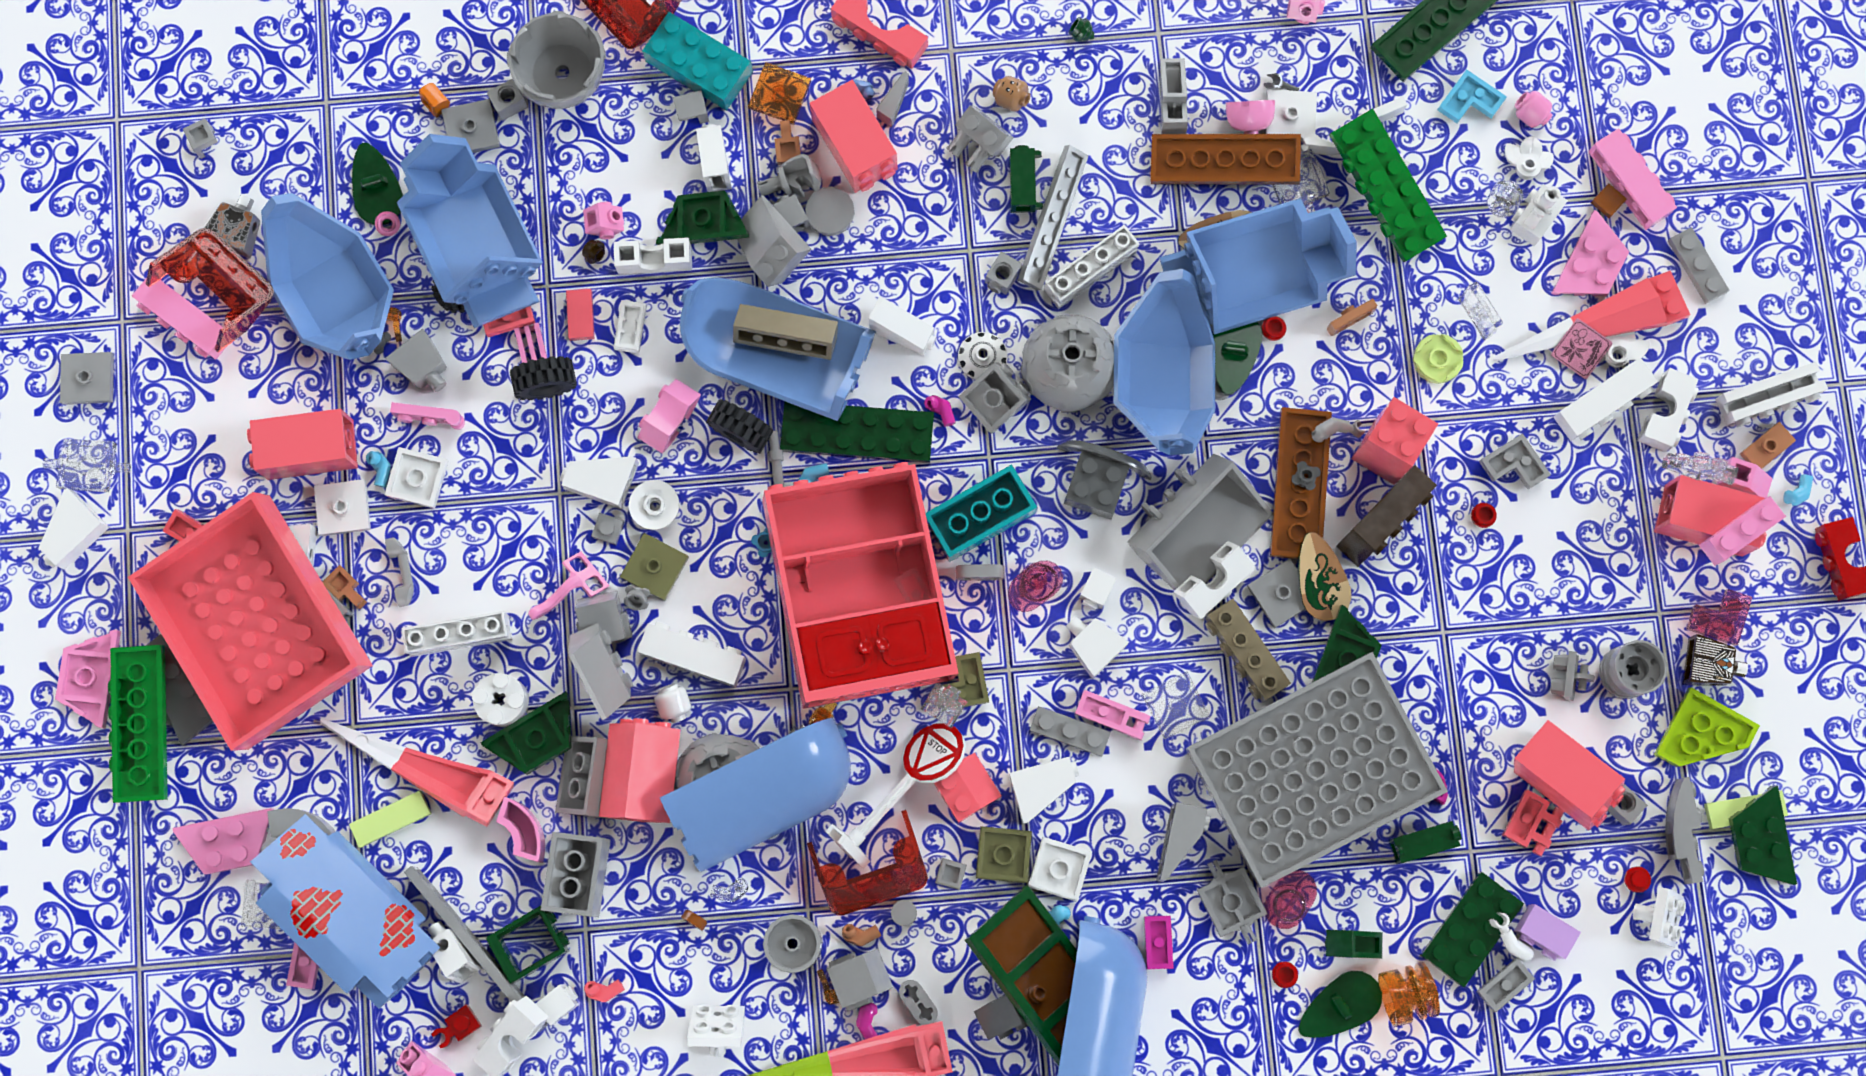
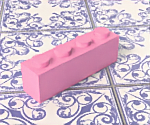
M1619 128L1596 142L1588 151L1613 187L1627 198L1625 203L1645 230L1669 216L1677 208L1672 195L1663 189L1658 176L1649 170L1644 157L1635 151L1631 145L1630 138L1625 133H1622Z
M152 273L148 275L132 295L138 301L136 306L147 315L153 312L158 316L155 321L166 329L171 326L177 330L174 335L187 344L189 340L196 345L193 349L204 358L210 355L216 360L235 337Z

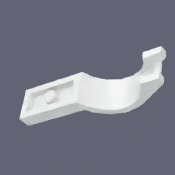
M1404 96L1374 108V111L1379 120L1384 122L1402 114L1408 104ZM1316 134L1304 138V144L1301 145L1302 153L1330 156L1340 154L1333 142L1323 140Z

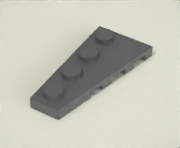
M160 634L146 646L165 645L166 712L180 744L184 746L212 724L213 720L165 639Z

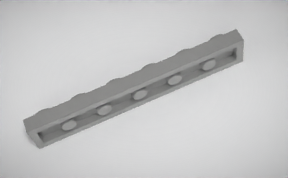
M1072 145L1064 146L1017 279L1036 291L1043 288L1089 156Z

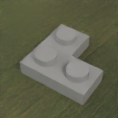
M1523 433L1479 461L1492 482L1514 469L1528 490L1551 476Z

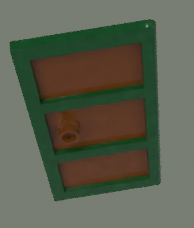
M1029 885L1023 886L1014 897L969 935L965 942L1059 1066L1077 949Z

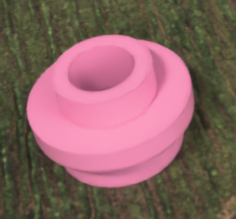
M384 211L376 217L375 228L381 235L392 236L398 232L400 220L393 212ZM385 219H390L392 221V226L390 228L383 227V221Z

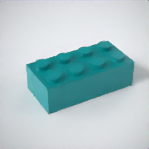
M668 12L642 50L645 62L695 92L702 91L704 98L726 111L753 73L752 63L749 59L671 12Z
M1011 464L925 514L931 533L948 562H951L1034 515L1038 507Z

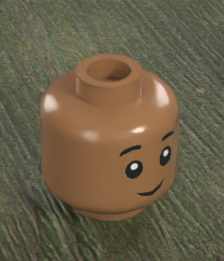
M1005 76L999 79L993 88V97H995L996 104L1010 111H1019L1022 107H1026L1030 101L1031 94L1029 93L1027 83L1015 77Z

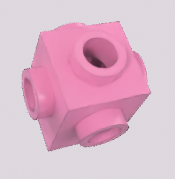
M1289 0L1287 18L1295 19L1302 24L1316 23L1317 16L1323 14L1325 0Z
M600 202L583 210L585 234L596 235L600 239L608 240L624 231L622 207L614 206L611 202Z

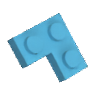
M1466 69L1437 110L1457 124L1470 106H1473L1492 119L1507 96Z

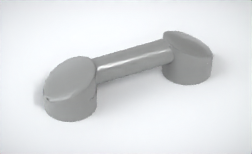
M396 538L385 539L387 554L390 559L398 557L403 586L396 587L394 590L396 602L399 607L408 606L414 592L408 553Z

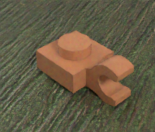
M790 120L780 121L782 138L774 139L777 165H782L790 158L801 154L799 136L792 137Z
M341 565L322 581L324 586L339 601H343L347 597L359 609L367 603L354 590L359 583Z

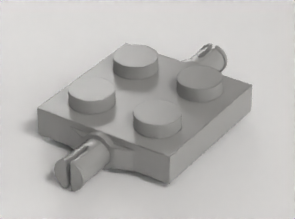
M1217 860L1208 863L1207 866L1214 879L1209 884L1197 889V892L1219 936L1223 937L1233 931H1241L1247 945L1255 942L1257 939L1250 926L1257 919L1267 915V912L1245 868L1242 867L1231 873H1223Z

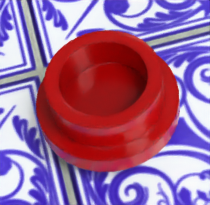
M1274 316L1265 319L1261 329L1266 339L1277 341L1283 338L1287 327L1283 319Z
M1479 503L1471 511V520L1477 527L1488 528L1496 521V510L1488 503Z
M1631 867L1625 873L1624 882L1630 891L1640 893L1649 888L1651 876L1643 867Z
M1279 962L1272 970L1274 983L1281 988L1292 987L1298 980L1297 968L1290 962Z

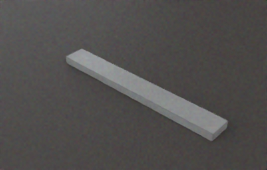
M410 866L405 870L406 876L510 1001L514 999L519 1001L524 998V994L515 984H510L500 965L423 872L415 866ZM545 1022L539 1032L548 1026L547 1022Z

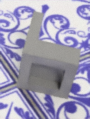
M702 91L673 97L679 121L698 117L700 124L709 122Z
M205 118L183 128L193 151L200 159L205 158L203 149L218 143L213 127Z

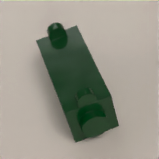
M1018 145L1015 148H1010L1011 213H1031L1043 208V203L1036 202L1035 158H1041L1042 151L1029 148L1027 145Z
M1449 821L1392 838L1388 841L1397 865L1461 846L1459 840H1462V836L1458 826L1454 825L1453 821Z

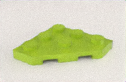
M1690 687L1679 704L1654 755L1675 767H1680L1746 749L1752 743L1760 725Z

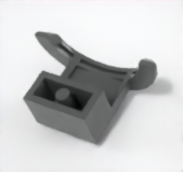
M1068 440L1059 444L1056 448L1065 452H1081L1064 504L1110 520L1114 515L1129 468L1135 471L1139 477L1148 480L1152 478L1143 463L1110 448L1078 440Z

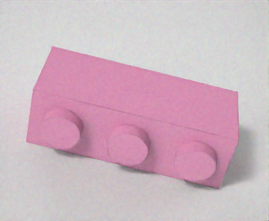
M1769 496L1756 503L1699 546L1714 566L1726 561L1780 522L1786 515L1772 497Z

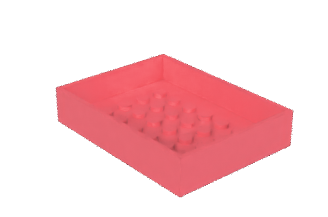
M256 492L250 493L128 576V579L231 751L249 750L373 666L270 495Z

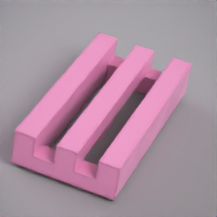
M535 323L533 326L526 325L524 328H514L522 362H528L522 334H526L531 360H537L531 332L534 331L541 358H547L539 323Z

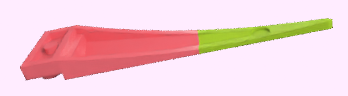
M940 1021L921 1026L914 1024L747 1076H938L952 1073L953 1071L943 1022Z

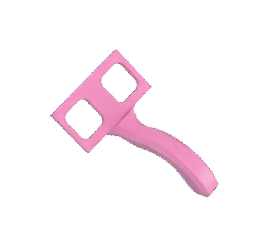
M581 551L562 562L570 573L569 578L546 601L532 607L528 612V616L535 620L546 615L575 588L582 587L591 598L607 589L610 585ZM575 558H580L586 565V568L577 572L569 562ZM595 577L602 587L592 591L585 581Z

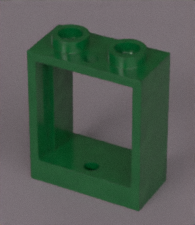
M541 905L486 937L510 984L517 983L569 952L567 947L570 944L569 939L563 930L558 931L555 925L557 918L554 912L542 911ZM541 916L558 949L520 971L503 938Z

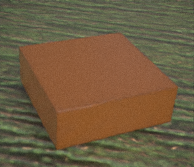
M1608 183L1591 201V204L1607 218H1610L1627 198Z

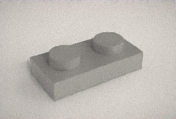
M1515 958L1476 992L1493 1012H1497L1535 978L1522 962Z

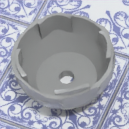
M553 11L552 13L534 17L520 28L507 52V65L515 86L526 98L543 107L566 109L583 103L597 90L605 70L606 53L599 33L582 18L566 14L563 11ZM561 69L569 70V75L565 79H559L556 77L557 72Z
M1065 314L1041 323L1030 334L1022 351L1021 375L1031 395L1035 396L1045 405L1061 412H1078L1095 405L1109 395L1114 387V340L1102 325L1085 316ZM1068 348H1076L1080 356L1075 360H1071L1066 357L1065 351Z
M712 733L701 737L691 743L679 757L676 766L674 790L760 748L753 741L734 735Z

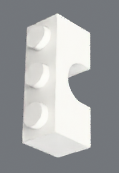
M689 238L664 239L663 244L656 246L642 245L639 243V240L614 242V266L618 274L691 271L692 247Z
M1669 368L1662 374L1654 396L1667 403L1669 415L1663 417L1652 413L1645 418L1637 440L1638 442L1663 452H1667L1672 447L1678 445L1682 435L1679 433L1680 427L1686 423L1690 414L1687 408L1689 403L1694 401L1698 393V388H1696L1697 378Z
M1227 541L1210 557L1216 567V575L1210 583L1205 584L1201 579L1191 575L1173 592L1190 614L1199 619L1206 617L1221 600L1231 595L1232 590L1239 583L1249 578L1250 573L1256 567L1240 546Z
M527 996L519 1001L515 999L511 1001L504 1009L506 1014L503 1019H498L490 1028L492 1034L489 1037H485L477 1046L479 1051L473 1060L490 1076L505 1075L522 1055L514 1046L512 1036L524 1044L536 1036L549 1018Z

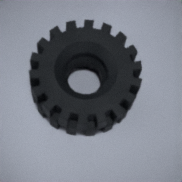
M549 356V358L545 359L542 357L539 360L532 359L527 363L522 362L519 366H514L510 370L514 396L517 399L520 398V400L552 398L555 395H563L564 392L568 393L577 386L572 359L564 358V356L557 358Z
M722 399L718 400L706 420V423L723 437L749 451L761 454L773 433V429L764 423L763 420L755 417L754 414L747 412L742 407L740 408L736 404Z

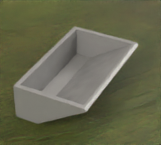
M1213 454L1192 476L1186 471L1182 472L1177 468L1174 474L1183 485L1174 494L1170 489L1163 493L1168 501L1159 510L1153 505L1149 506L1144 502L1141 507L1150 519L1127 541L1136 554L1174 591L1191 575L1201 579L1206 584L1216 574L1215 564L1210 557L1227 541L1241 548L1273 515L1271 509L1235 463L1216 454Z

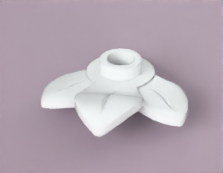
M1534 136L1525 138L1521 146L1507 143L1505 146L1507 161L1516 166L1517 175L1523 180H1532L1537 177L1541 170L1550 168L1554 160L1553 153L1542 152V144Z
M1635 332L1605 337L1612 342L1611 347L1604 355L1605 361L1614 368L1624 367L1629 361L1644 357L1649 349L1650 342L1636 340ZM1614 353L1620 354L1621 359H1619V360L1615 359V358L1613 357V354H1614Z

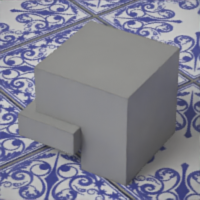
M618 591L595 595L591 598L577 599L575 611L578 619L576 623L578 631L599 623L602 631L607 630L611 642L632 637L627 611L622 612Z
M878 948L857 957L855 952L828 962L830 968H827L834 990L841 1008L846 1007L847 1012L873 1002L872 996L893 988Z

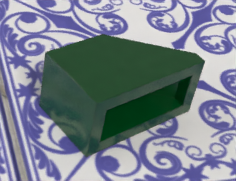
M1326 930V956L1382 959L1383 932Z

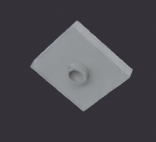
M490 99L442 109L447 136L466 138L473 153L500 147Z
M112 352L61 354L60 403L68 405L113 402L114 354Z
M1288 559L1247 585L1274 629L1305 610L1299 588V571L1291 559Z

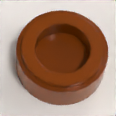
M688 909L681 916L684 921L701 931L707 925L705 919Z

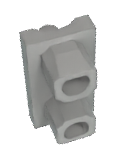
M1569 651L1568 655H1554L1553 669L1567 672L1566 680L1552 679L1550 692L1555 695L1564 696L1567 701H1574L1576 681H1579L1578 690L1586 691L1587 682L1595 681V676L1588 674L1589 665L1581 664L1580 673H1577L1579 660L1577 652Z

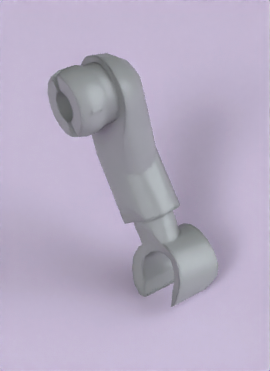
M1334 417L1316 426L1311 435L1314 441L1320 443L1336 432H1350L1355 437L1360 438L1365 431L1359 429L1362 424L1360 420L1350 424L1349 421Z

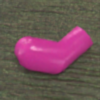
M935 395L928 396L925 399V407L941 415L944 427L956 424L949 401Z
M872 1002L859 1008L856 1025L864 1039L878 1036L871 1025L873 1016L878 1013L877 1006Z

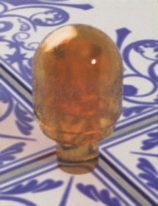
M837 703L816 708L809 718L808 725L833 718L832 712L837 707Z

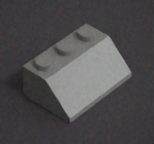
M599 623L570 635L568 655L601 720H604L631 698L633 682L628 673H623L620 667L623 665L617 651H612L610 647L612 642L607 630L602 631Z
M571 736L572 748L564 753L555 813L611 819L599 817L608 739Z
M552 832L541 904L542 911L599 918L610 839Z

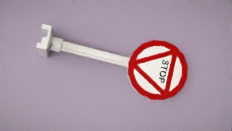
M935 723L921 729L911 738L905 748L903 762L907 775L857 829L854 828L849 834H846L831 824L825 832L851 859L853 858L864 869L870 863V860L859 848V845L866 839L865 836L916 781L935 783L947 778L958 768L966 750L963 735L956 727L947 723Z

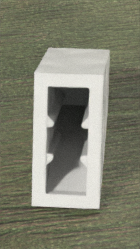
M708 124L704 125L702 129H696L702 173L707 191L732 189L721 125Z
M878 297L868 318L869 328L876 331L875 334L923 356L927 349H932L937 338L933 336V326L885 298Z
M632 456L570 461L568 468L565 467L561 473V485L567 491L622 509L639 462Z
M66 488L61 495L40 543L39 549L45 554L42 558L52 568L57 566L65 570L110 527L76 492Z
M1070 757L1009 773L1022 824L1030 822L1076 783L1075 777L1079 776L1076 762H1071Z

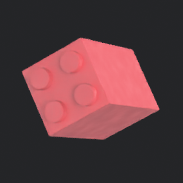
M853 79L809 103L814 125L855 193L860 190L862 192L867 191L874 186L876 181L889 179L896 173L895 171L898 170L897 153Z
M1393 397L1377 416L1351 459L1395 485L1413 467L1438 423Z
M342 409L250 420V429H247L248 442L252 444L249 463L251 468H254V471L267 480L358 468L354 420Z
M1679 475L1664 486L1654 532L1700 545L1765 498ZM1766 532L1734 555L1743 557L1762 547L1766 540Z
M633 718V720L620 719V723L609 724L599 817L637 822L670 823L660 797L674 791L681 729L671 728V723H649V720Z
M1549 720L1546 721L1514 758L1515 774L1587 830H1590L1594 825L1598 828L1606 819L1608 808L1610 806L1615 808L1624 797L1622 794L1626 790L1623 788L1625 778Z

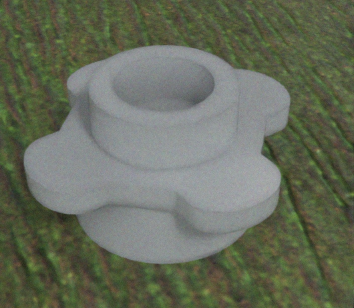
M628 585L625 589L627 596L624 598V604L636 611L646 609L649 605L647 602V597L650 596L649 589Z

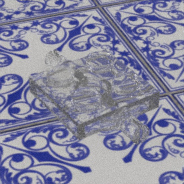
M1313 149L1301 152L1300 185H1272L1279 204L1301 198L1309 213L1315 211L1313 202L1330 194Z
M64 439L59 459L44 458L42 462L44 469H57L56 487L62 490L68 488L79 491L109 492L111 480L115 472L128 474L131 472L130 463L116 462L117 444L114 441Z
M1695 452L1694 456L1669 453L1663 458L1662 468L1696 480L1721 481L1728 485H1732L1735 482L1738 473V467L1729 465L1728 460L1709 458L1710 454Z

